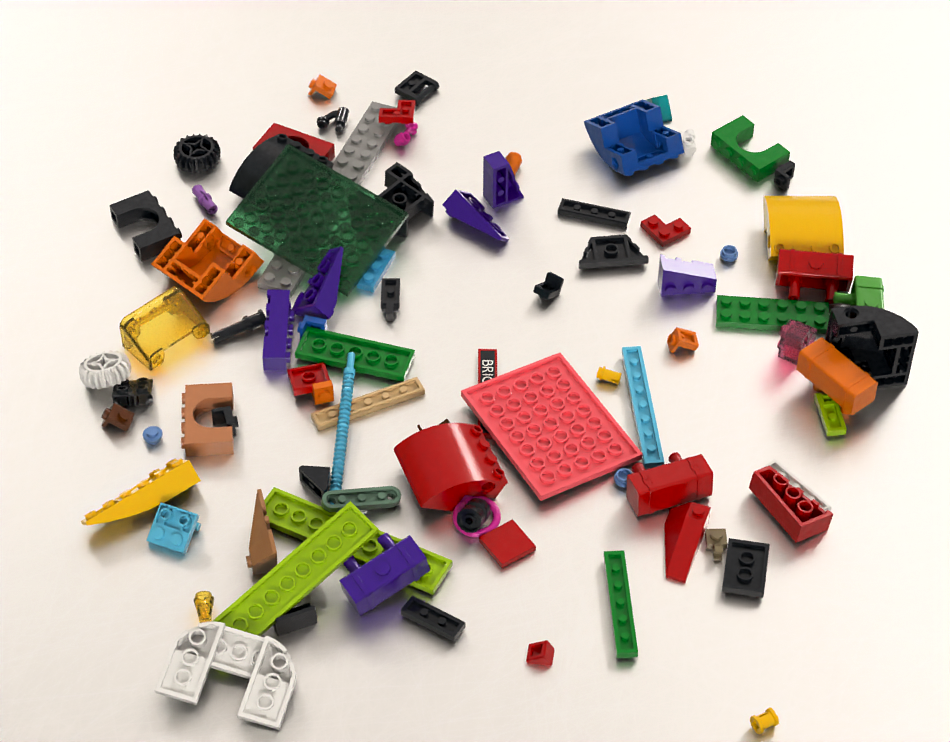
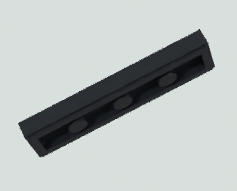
M564 198L561 200L557 213L558 215L626 229L631 218V212Z

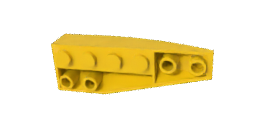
M172 459L166 463L167 467L160 470L158 468L150 472L149 478L142 480L133 488L122 492L116 499L105 502L99 510H93L84 515L85 519L81 523L82 525H94L139 514L160 505V502L164 503L201 480L190 460Z

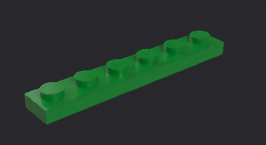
M624 550L604 551L603 557L616 658L638 657Z

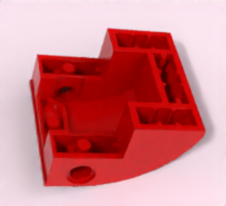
M445 423L435 425L412 434L393 449L421 508L454 511L455 506L460 503L465 495L484 496L495 499L508 483L504 471L497 462V457L493 454L490 444L483 434L482 428L476 424Z

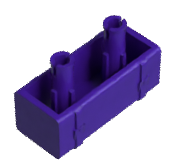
M384 533L377 539L378 543L385 550L361 567L353 555L343 563L350 574L340 579L339 582L345 596L359 616L376 608L375 606L412 582L419 580L420 577L430 571L426 556L410 535L395 544L389 534Z

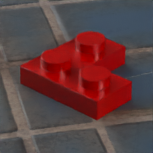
M398 100L397 108H380L379 123H413L416 101Z
M652 215L642 220L640 227L661 247L691 233V227L681 218L665 224L656 215Z

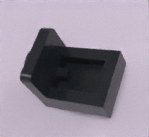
M790 160L775 169L774 183L785 191L789 189L790 179L794 177L795 163Z
M548 272L545 281L535 285L533 292L544 300L559 296L564 279L552 272Z
M231 406L212 409L213 424L225 423L226 427L232 426L233 436H236L235 428L239 427L237 416L232 414Z

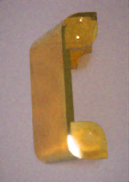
M177 286L168 289L126 315L121 320L119 326L122 346L150 371L162 365L165 358V350L185 337L193 334L196 339H201L210 333L209 324L186 294Z

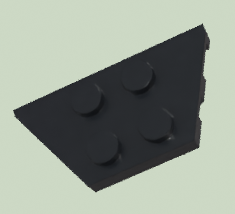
M627 234L590 237L588 246L583 252V257L579 260L578 267L579 269L648 264L649 257L640 252V248L631 241Z

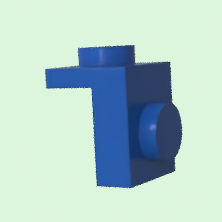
M305 315L303 321L299 322L297 329L301 340L307 326L328 331L327 319Z

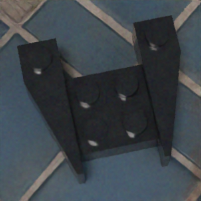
M398 162L385 171L384 186L387 189L377 197L373 198L363 190H359L349 198L348 214L361 223L404 238L408 237V220L418 212L422 211L431 218L433 217V199L428 193L424 192L419 181L413 178L412 172Z

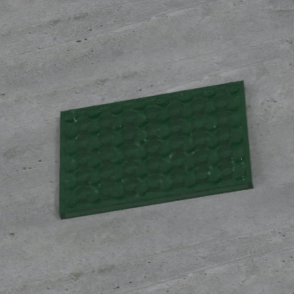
M288 144L226 220V225L313 277L319 272L317 267L329 249L342 246L344 250L338 291L348 297L407 220L409 213Z

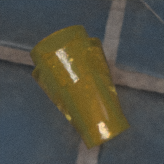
M200 591L195 594L193 599L199 622H211L214 597L209 591Z

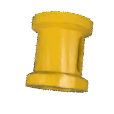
M769 707L764 713L758 716H751L750 723L757 734H762L765 729L777 726L779 719L775 711Z

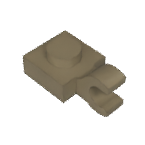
M726 528L705 529L706 549H713L714 561H722L723 549H727L728 545Z

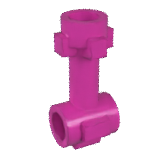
M413 122L405 125L406 130L403 133L400 132L394 138L396 146H405L411 140L410 135L417 133V123Z

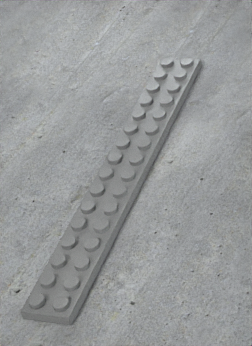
M371 102L333 162L331 181L316 189L258 280V288L265 290H290V297H292L347 208L349 198L356 193L398 123H379L380 108L396 107Z

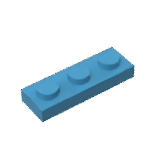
M378 247L357 281V288L374 293L396 257L395 251Z

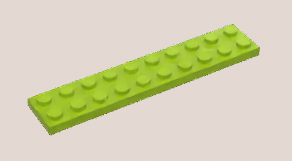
M273 487L264 500L267 511L266 516L269 517L270 527L303 541L336 514V512H328L322 506ZM379 530L372 539L353 554L358 564L364 565L385 551L377 541L385 532ZM389 534L395 544L402 540ZM419 547L427 558L430 571L409 585L434 595L453 563L448 558Z
M350 501L213 621L225 623L227 627L254 635H263L275 624L276 618L288 613L349 557L379 532V529Z

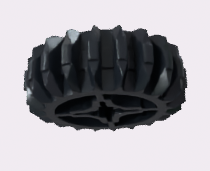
M193 133L192 136L186 135V138H181L180 141L176 142L173 150V157L177 166L181 170H186V172L192 171L193 174L195 172L201 173L204 170L208 172L209 168L214 169V165H218L221 157V150L217 140H214L213 137H208L207 134L202 136L201 133L199 135H194Z

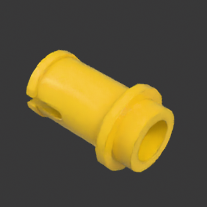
M604 366L603 368L599 367L596 378H599V381L605 380L619 385L622 373L608 370Z

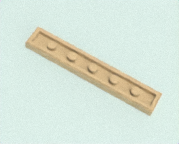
M418 377L354 398L350 407V420L424 395L425 389ZM340 403L311 413V419L318 431L338 425Z

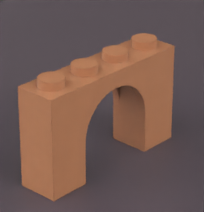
M232 382L185 385V393H182V405L185 404V407L181 408L182 419H185V422H181L182 434H185V437H181V448L185 449L186 457L234 454L232 426L204 427L196 422L198 417L212 409L231 406V410H234Z

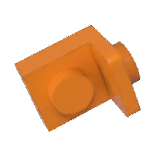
M676 327L667 338V344L672 353L678 347L694 351L699 347L696 332Z

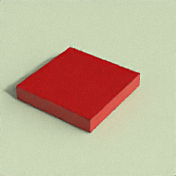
M324 362L287 370L294 396L313 393L312 384L330 380Z
M513 519L479 537V542L501 568L536 551V545Z

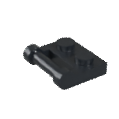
M414 71L395 87V93L407 100H415L416 106H418L432 91H436L440 86L436 80L418 71ZM425 85L428 86V87L425 88L421 93H419L418 95H416V93H417L420 89H422Z

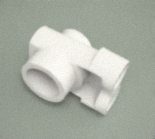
M687 129L684 132L678 130L677 132L681 133L685 152L682 155L685 157L693 156L697 150L694 141L696 138L692 129Z

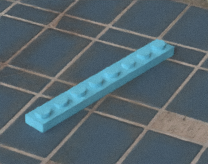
M641 346L622 347L623 363L640 449L643 454L644 468L664 465V457Z

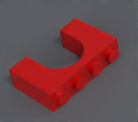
M273 123L253 146L254 150L265 140L281 133L287 135L293 141L300 142L302 146L313 149L320 156L327 157L329 161L335 158V146L333 143L277 123Z

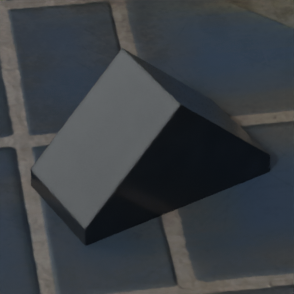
M304 465L299 467L300 481L322 500L324 493L330 489V467Z

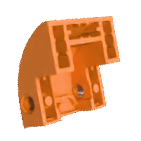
M204 218L185 243L174 236L151 265L202 301L216 302L229 297L243 287L264 263V260L256 252L244 244L241 246Z

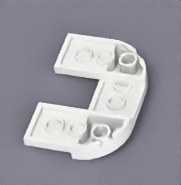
M215 621L199 623L198 626L188 631L186 629L176 638L169 650L154 690L155 693L197 705L210 668L250 679L237 714L238 718L277 730L280 729L296 685L294 663L287 649L280 642L269 636L264 638L227 627L225 623Z

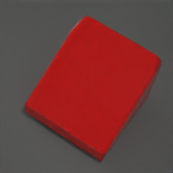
M548 640L529 644L526 662L551 666L553 664L554 647Z

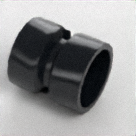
M473 498L468 501L457 515V524L461 530L467 533L477 532L490 516L491 509L488 503L481 498Z

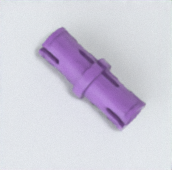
M195 185L192 188V193L197 197L198 203L206 209L209 215L215 214L218 211V207L212 201L211 195L206 193L201 185Z

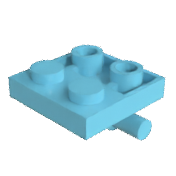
M160 502L146 541L186 554L194 530H200L201 523L197 522L199 515Z

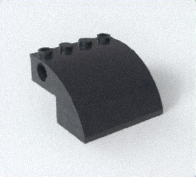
M280 133L262 142L246 157L237 170L229 191L277 219L284 221L303 211L307 205L308 193L331 181L334 163L329 161L327 157L315 153L313 149L306 148L300 142L293 141L287 135Z
M846 306L831 308L825 340L833 344L837 350L863 371L869 373L878 382V389L908 384L919 331L911 322L891 311L872 306Z

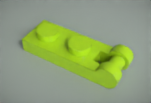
M814 393V402L817 405L826 436L846 435L847 428L839 404L826 394Z

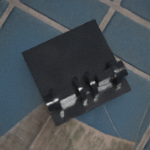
M145 377L137 380L126 379V381H121V384L114 385L112 393L113 403L120 406H128V397L129 406H132V396H134L135 406L138 404L137 396L139 398V405L153 403V396L151 395L153 379Z

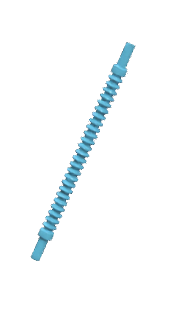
M353 352L348 353L347 365L343 372L340 411L338 413L339 420L337 422L334 461L331 472L332 480L330 481L329 491L342 489L343 466L345 465L348 425L350 423L349 416L351 414L350 407L352 406L351 398L353 397L354 376L356 372L354 369L355 353Z

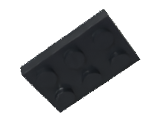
M729 538L722 592L763 598L770 544Z

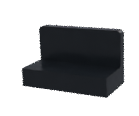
M307 603L292 608L284 616L276 618L273 628L277 636L279 637L316 624V608Z

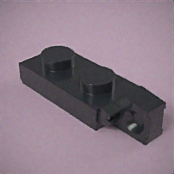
M382 278L381 309L382 312H386V321H394V312H398L400 307V278Z

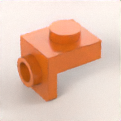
M319 74L316 79L313 78L308 86L310 88L308 95L311 96L317 91L330 99L334 94L337 84Z
M331 380L312 384L313 393L311 394L315 405L334 401Z

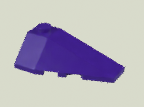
M455 189L442 204L446 209L445 212L451 218H456L500 241H509V238L500 226L491 222L493 217L483 211L485 207L471 192Z
M342 246L329 249L317 267L319 272L308 280L309 286L304 293L300 292L292 307L295 315L301 317L308 315L322 319L331 318L337 303L344 250Z

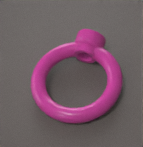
M465 495L460 503L455 506L452 519L459 532L468 537L479 538L499 526L501 512L497 504L487 497ZM481 498L488 503L492 511V522L487 527L479 529L474 533H467L461 530L457 524L458 513L471 499Z

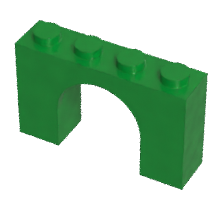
M742 115L714 130L711 136V146L748 174L749 177L759 182L775 173V169L780 165L787 163L790 158V151L779 143L761 152H749L739 147L741 143L753 137L755 125Z

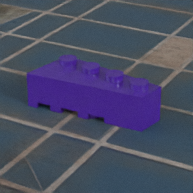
M267 289L268 303H266L265 336L263 342L264 371H287V363H291V352H288L289 349H292V338L290 336L294 334V325L291 322H295V311L291 309L290 290Z

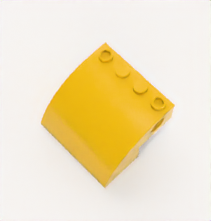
M763 196L764 232H767L768 260H777L779 249L844 254L842 215L836 196Z

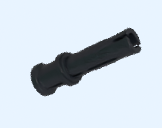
M260 309L256 314L249 317L244 316L242 321L210 333L211 339L214 338L213 343L217 344L246 330L251 332L260 325L265 326L266 316Z

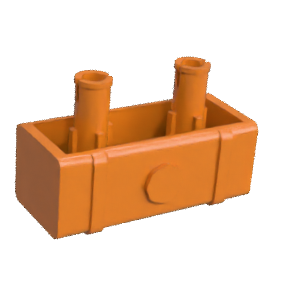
M823 337L799 352L796 370L813 383L815 391H823L839 404L843 414L854 415L875 400L878 382Z

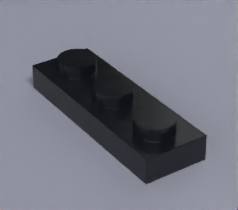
M413 595L401 609L402 616L453 642L456 641L466 627V622Z

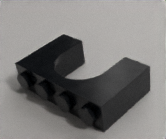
M149 190L109 205L111 218L119 229L138 221H151L157 224L152 230L132 237L134 251L141 261L159 255L174 236L178 239L182 238L180 229L174 226L172 218L167 216L165 208L159 205L157 197L153 196Z

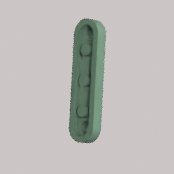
M394 486L333 490L324 493L321 505L328 512H338L350 501L359 510L389 508L399 504L401 492Z

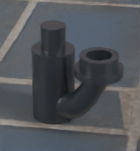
M340 107L324 117H318L316 121L317 126L325 129L329 126V120L335 118V130L341 132L346 127L350 111L346 107Z

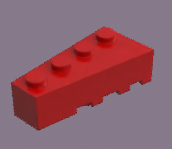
M770 465L753 472L749 489L796 543L828 530L833 517L832 512L829 510L825 511L819 507V502L815 499L810 500L803 494L804 491L790 485V480Z

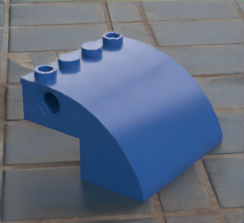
M643 99L584 121L590 140L600 157L609 167L624 176H631L638 170H647L651 165L662 164L664 160L675 159L680 154L685 153L681 133L665 127L660 106Z

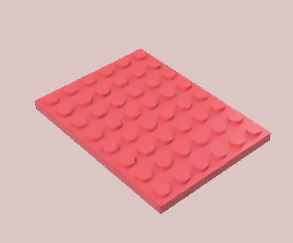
M561 353L461 390L463 400L540 501L642 459V452Z

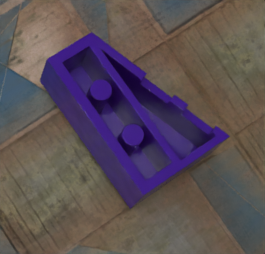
M497 151L483 156V197L494 209L524 198L515 180L511 166L501 152Z
M660 254L657 281L661 296L716 292L717 277L714 264L696 260L687 262L682 261L679 257L671 259Z

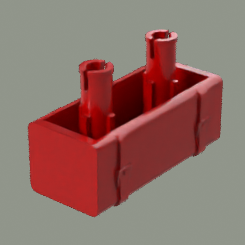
M779 249L775 285L789 287V300L800 299V288L826 290L825 302L833 304L834 292L850 291L853 281L854 255Z
M674 452L668 457L670 462L668 464L650 469H645L644 465L640 462L632 466L633 473L627 475L626 497L637 517L712 496L714 474L704 456L699 454L682 459L678 452Z

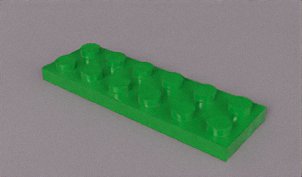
M717 295L716 327L826 334L829 321L828 302Z
M307 326L295 351V358L316 363L324 362L325 365L343 369L347 365L348 353L353 352L355 353L354 369L356 372L401 382L405 381L415 357V350L309 326Z

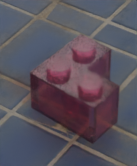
M790 319L779 331L781 338L777 344L779 349L778 357L797 365L799 352L815 342L817 329Z

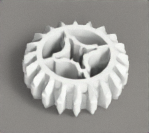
M112 350L90 355L78 367L82 383L86 387H91V389L98 388L99 390L121 384V381H126V378L131 373V364L127 355L124 352H112Z

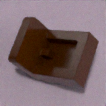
M113 403L110 408L104 410L101 416L104 419L101 426L105 428L110 423L127 431L135 413Z

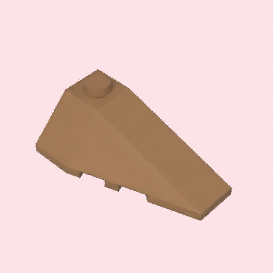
M257 489L249 542V556H246L247 567L252 568L253 575L269 572L277 565L276 546L272 529H270L269 517L266 516V505L261 489Z

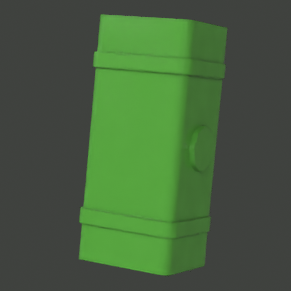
M855 276L850 294L834 292L833 304L872 306L885 309L882 278Z

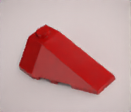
M689 502L670 509L664 524L666 578L686 583L705 534V529H707L709 524L711 507Z

